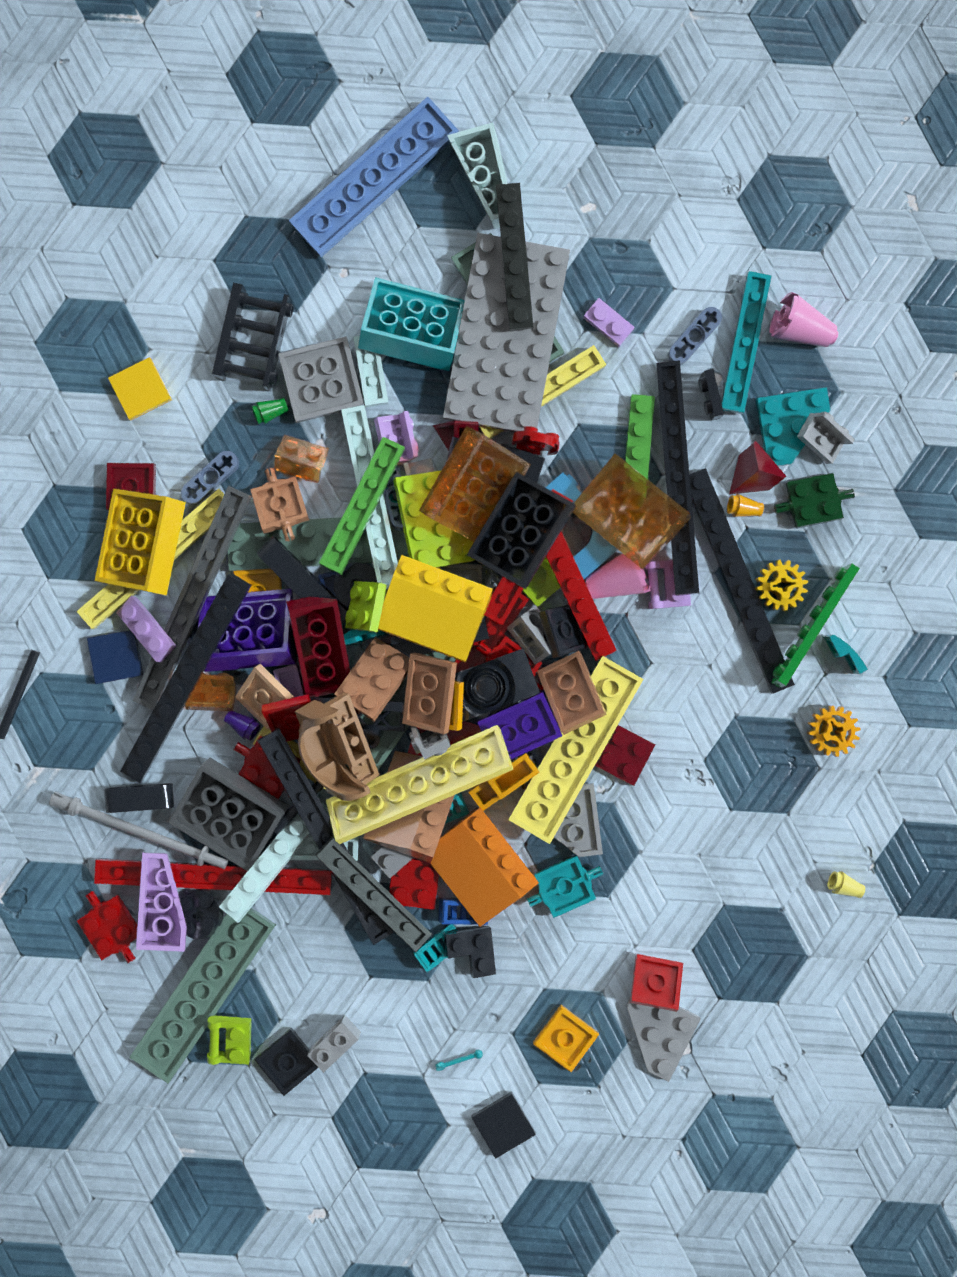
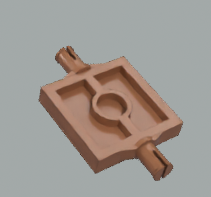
M270 468L272 476H270L269 470L266 469L265 474L268 482L260 487L250 489L262 531L265 534L275 530H282L285 541H290L288 533L292 541L295 539L291 527L295 524L309 521L296 476L288 479H277L274 468Z

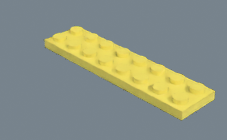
M604 656L600 659L591 678L607 715L565 735L562 733V737L553 741L538 767L540 773L531 779L508 819L548 844L554 838L644 680Z
M498 725L452 744L442 755H433L427 759L422 757L381 775L366 784L371 793L362 798L343 801L333 796L326 799L335 841L342 844L513 770L501 729Z

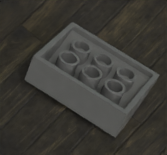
M210 757L199 767L169 823L246 871H249L273 836L275 828L290 806Z

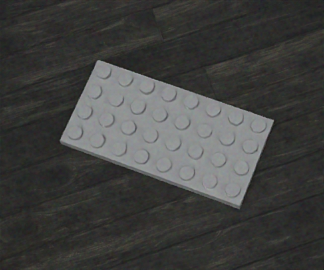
M477 233L443 419L479 422V426L510 432L523 431L525 426L537 428L569 260V249L526 242L533 329L509 331L501 237Z

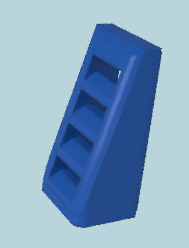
M439 899L438 921L441 924L477 925L471 915L470 918H466L467 910L458 899ZM448 905H451V916H450V917H447V916H448ZM457 906H461L460 918L457 917Z

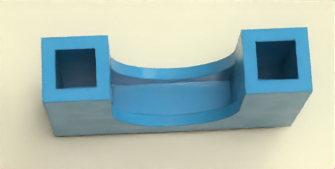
M561 473L545 488L549 490L554 489L573 500V503L576 504L574 510L582 513L590 524L591 535L589 542L574 556L583 579H585L625 544L623 541L624 536L616 527L614 529L610 527L607 523L609 521L608 517L601 510L596 511L591 505L594 502L586 492L582 494L576 488L578 485L576 480L570 474L566 476L564 473Z

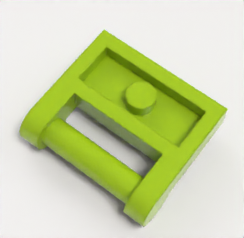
M210 1016L208 1018L207 1027L210 1029L209 1052L207 1053L208 1064L232 1063L249 1065L251 1058L252 1018ZM219 1028H226L225 1051H219Z

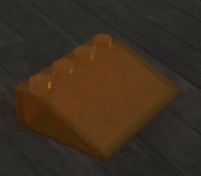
M466 426L419 511L475 542L515 473L518 472L525 476L531 464L484 434Z
M617 454L611 457L574 502L576 507L573 510L576 516L642 570L691 518L688 511Z

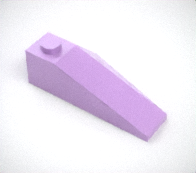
M143 852L136 950L185 952L187 926L168 854Z

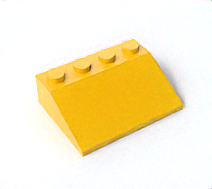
M113 489L95 581L167 595L186 502L166 496Z
M401 555L383 602L378 630L466 662L490 602L493 589Z

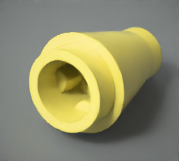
M834 871L828 879V889L832 890L834 894L862 898L865 893V886L858 883L842 871Z

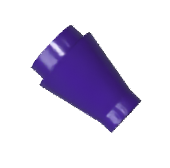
M230 710L224 718V722L243 740L248 739L251 741L259 732L260 724L257 723L256 719L236 713L233 710Z

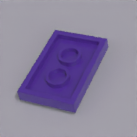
M543 692L477 721L481 731L498 725L501 729L510 760L562 737V733Z

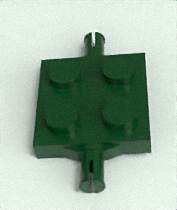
M833 473L787 482V502L774 504V509H776V514L789 511L794 519L795 528L798 529L842 520L844 516L841 500L855 498V493H853V488L839 491Z

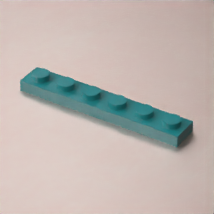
M752 271L747 273L721 400L723 411L738 414L745 412L772 275Z

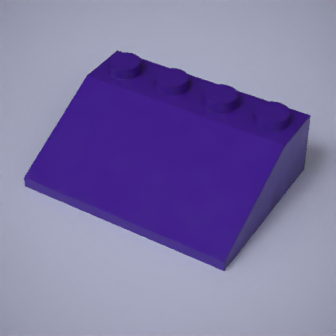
M291 589L247 593L204 672L254 668L259 664L263 667L296 664V648L286 601L293 600V591ZM207 596L199 614L198 628L216 596Z

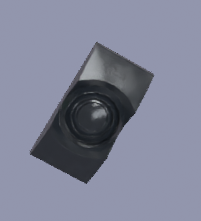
M524 648L455 674V681L464 682L462 722L540 693Z

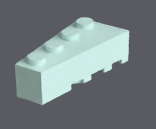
M493 122L447 135L494 229L500 228L496 185L508 184Z

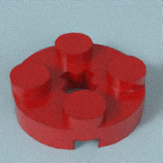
M525 426L523 431H517L513 434L512 445L517 443V449L535 455H540L541 451H548L547 455H555L559 450L560 436L555 433H540L535 427Z

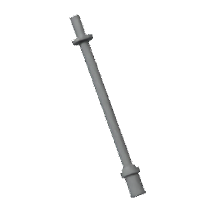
M55 791L50 798V806L67 811L70 816L81 814L198 859L197 865L202 866L204 862L225 869L228 860L208 853L209 847L204 846L202 850L87 807L77 797L73 799Z

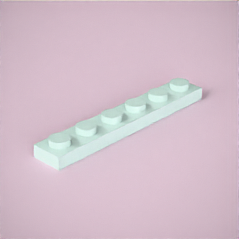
M321 802V804H322V806L324 807L326 813H328V808H327V806ZM299 814L275 837L219 906L236 922L239 923L309 837L310 834Z

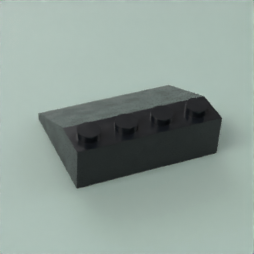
M516 472L467 555L526 590L575 509L576 504Z

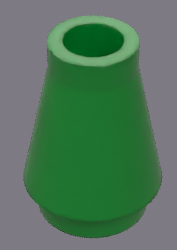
M284 398L256 402L257 405L251 406L257 423H264V425L288 411Z

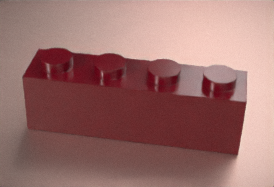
M306 597L286 601L305 695L318 697L335 693L350 673L337 599Z

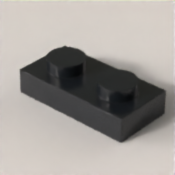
M710 369L701 374L698 384L701 393L704 392L706 398L704 402L705 413L710 415V420L713 421L720 419L724 412L714 369Z

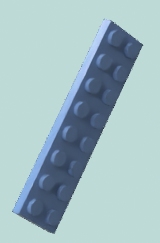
M429 97L425 98L289 220L290 224L320 257H323L450 143L447 135L457 133L459 130Z

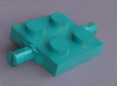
M574 855L534 873L535 878L539 882V893L527 898L530 907L544 902L549 907L553 918L596 900L591 880L604 874L600 866L586 871L581 865L578 856Z

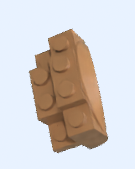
M343 692L325 704L313 700L296 710L295 714L300 724L298 730L299 753L305 767L316 781L325 787L327 793L343 801L356 800L371 793L366 784L378 777L379 772L350 695Z

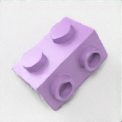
M403 411L398 415L382 416L374 419L379 443L385 437L405 447L398 463L409 462L418 457V443L414 439L413 421L409 417L408 411Z

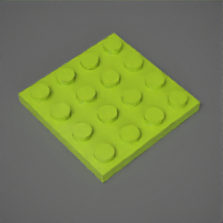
M465 466L395 477L393 482L409 558L436 568L476 561L468 556L467 553L494 510L490 490L487 487L486 471Z

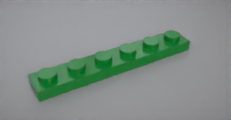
M851 563L845 567L841 566L835 573L834 578L836 581L823 592L822 598L824 600L820 606L816 605L809 616L812 619L808 625H803L799 630L797 636L800 638L795 645L792 644L786 651L785 656L787 658L784 663H780L774 670L772 675L775 677L771 682L778 688L788 684L859 571V567Z

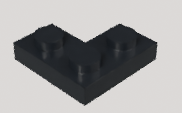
M490 926L443 933L445 952L448 959L469 955L472 978L496 975Z

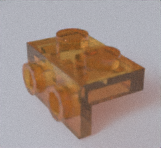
M284 434L275 454L274 469L284 474L300 477L306 481L319 483L321 470L327 459L329 448Z
M203 673L185 705L186 710L233 711L236 694L234 677L225 673L217 675H206Z

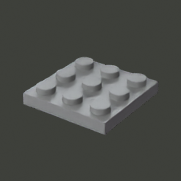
M347 336L278 354L296 423L342 412V409L364 405Z

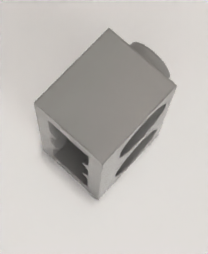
M536 605L507 627L535 665L551 654L539 615L540 610Z
M344 1015L311 1046L307 1056L324 1073L359 1040L361 1031Z

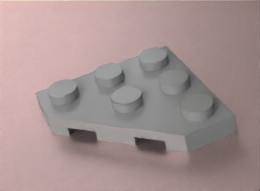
M594 783L583 785L554 836L555 839L579 857L603 854Z
M629 998L626 1006L648 1072L669 1082L701 1018L680 1006L679 1010L674 1012L630 1003Z

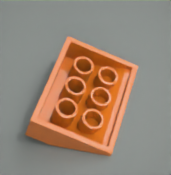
M481 807L475 808L440 836L430 863L479 927L519 900L539 883Z

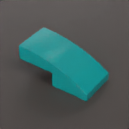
M834 634L823 637L833 657L841 658L844 656L853 674H861L868 670L855 650Z

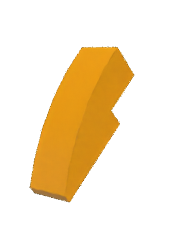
M527 753L511 761L513 770L478 784L469 790L468 793L483 811L540 773Z

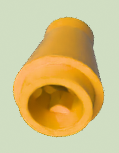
M736 494V496L731 495L727 503V513L732 514L733 517H761L764 511L763 503L740 494Z

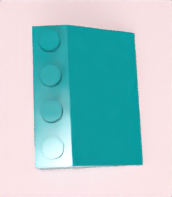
M375 277L360 331L358 348L450 371L465 300Z

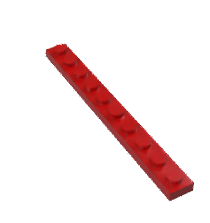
M96 859L94 884L140 886L142 861ZM170 862L176 888L233 890L248 872L238 865H227L225 869H222L212 864L199 866L197 863ZM283 868L264 892L331 895L332 873L330 870Z

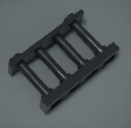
M233 282L212 375L216 379L226 381V376L231 373L262 380V386L265 390L271 391L272 385L275 386L277 382L278 372H276V366L279 358L278 354L280 353L288 317L291 318L293 314L294 304L289 295L286 294L283 296L282 303L248 296L243 284ZM248 305L279 312L277 325L274 326L243 319V316H241L242 309ZM245 328L274 335L271 349L239 342L236 338L237 330ZM241 351L269 358L266 371L232 364V361H230L232 352Z

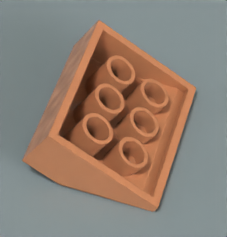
M395 751L388 772L416 761L423 756ZM455 795L364 834L363 839L431 863Z

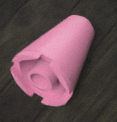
M790 292L781 300L780 303L784 305L780 311L775 310L769 327V333L772 334V337L821 347H828L830 344L835 343L839 334L837 326L802 297Z
M635 547L622 553L585 578V583L593 599L650 592V586L645 581L647 579L646 572L639 554H636L637 549Z

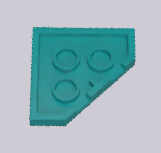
M827 387L756 399L764 451L778 467L793 463L805 446L797 436L809 414L829 413L831 410Z

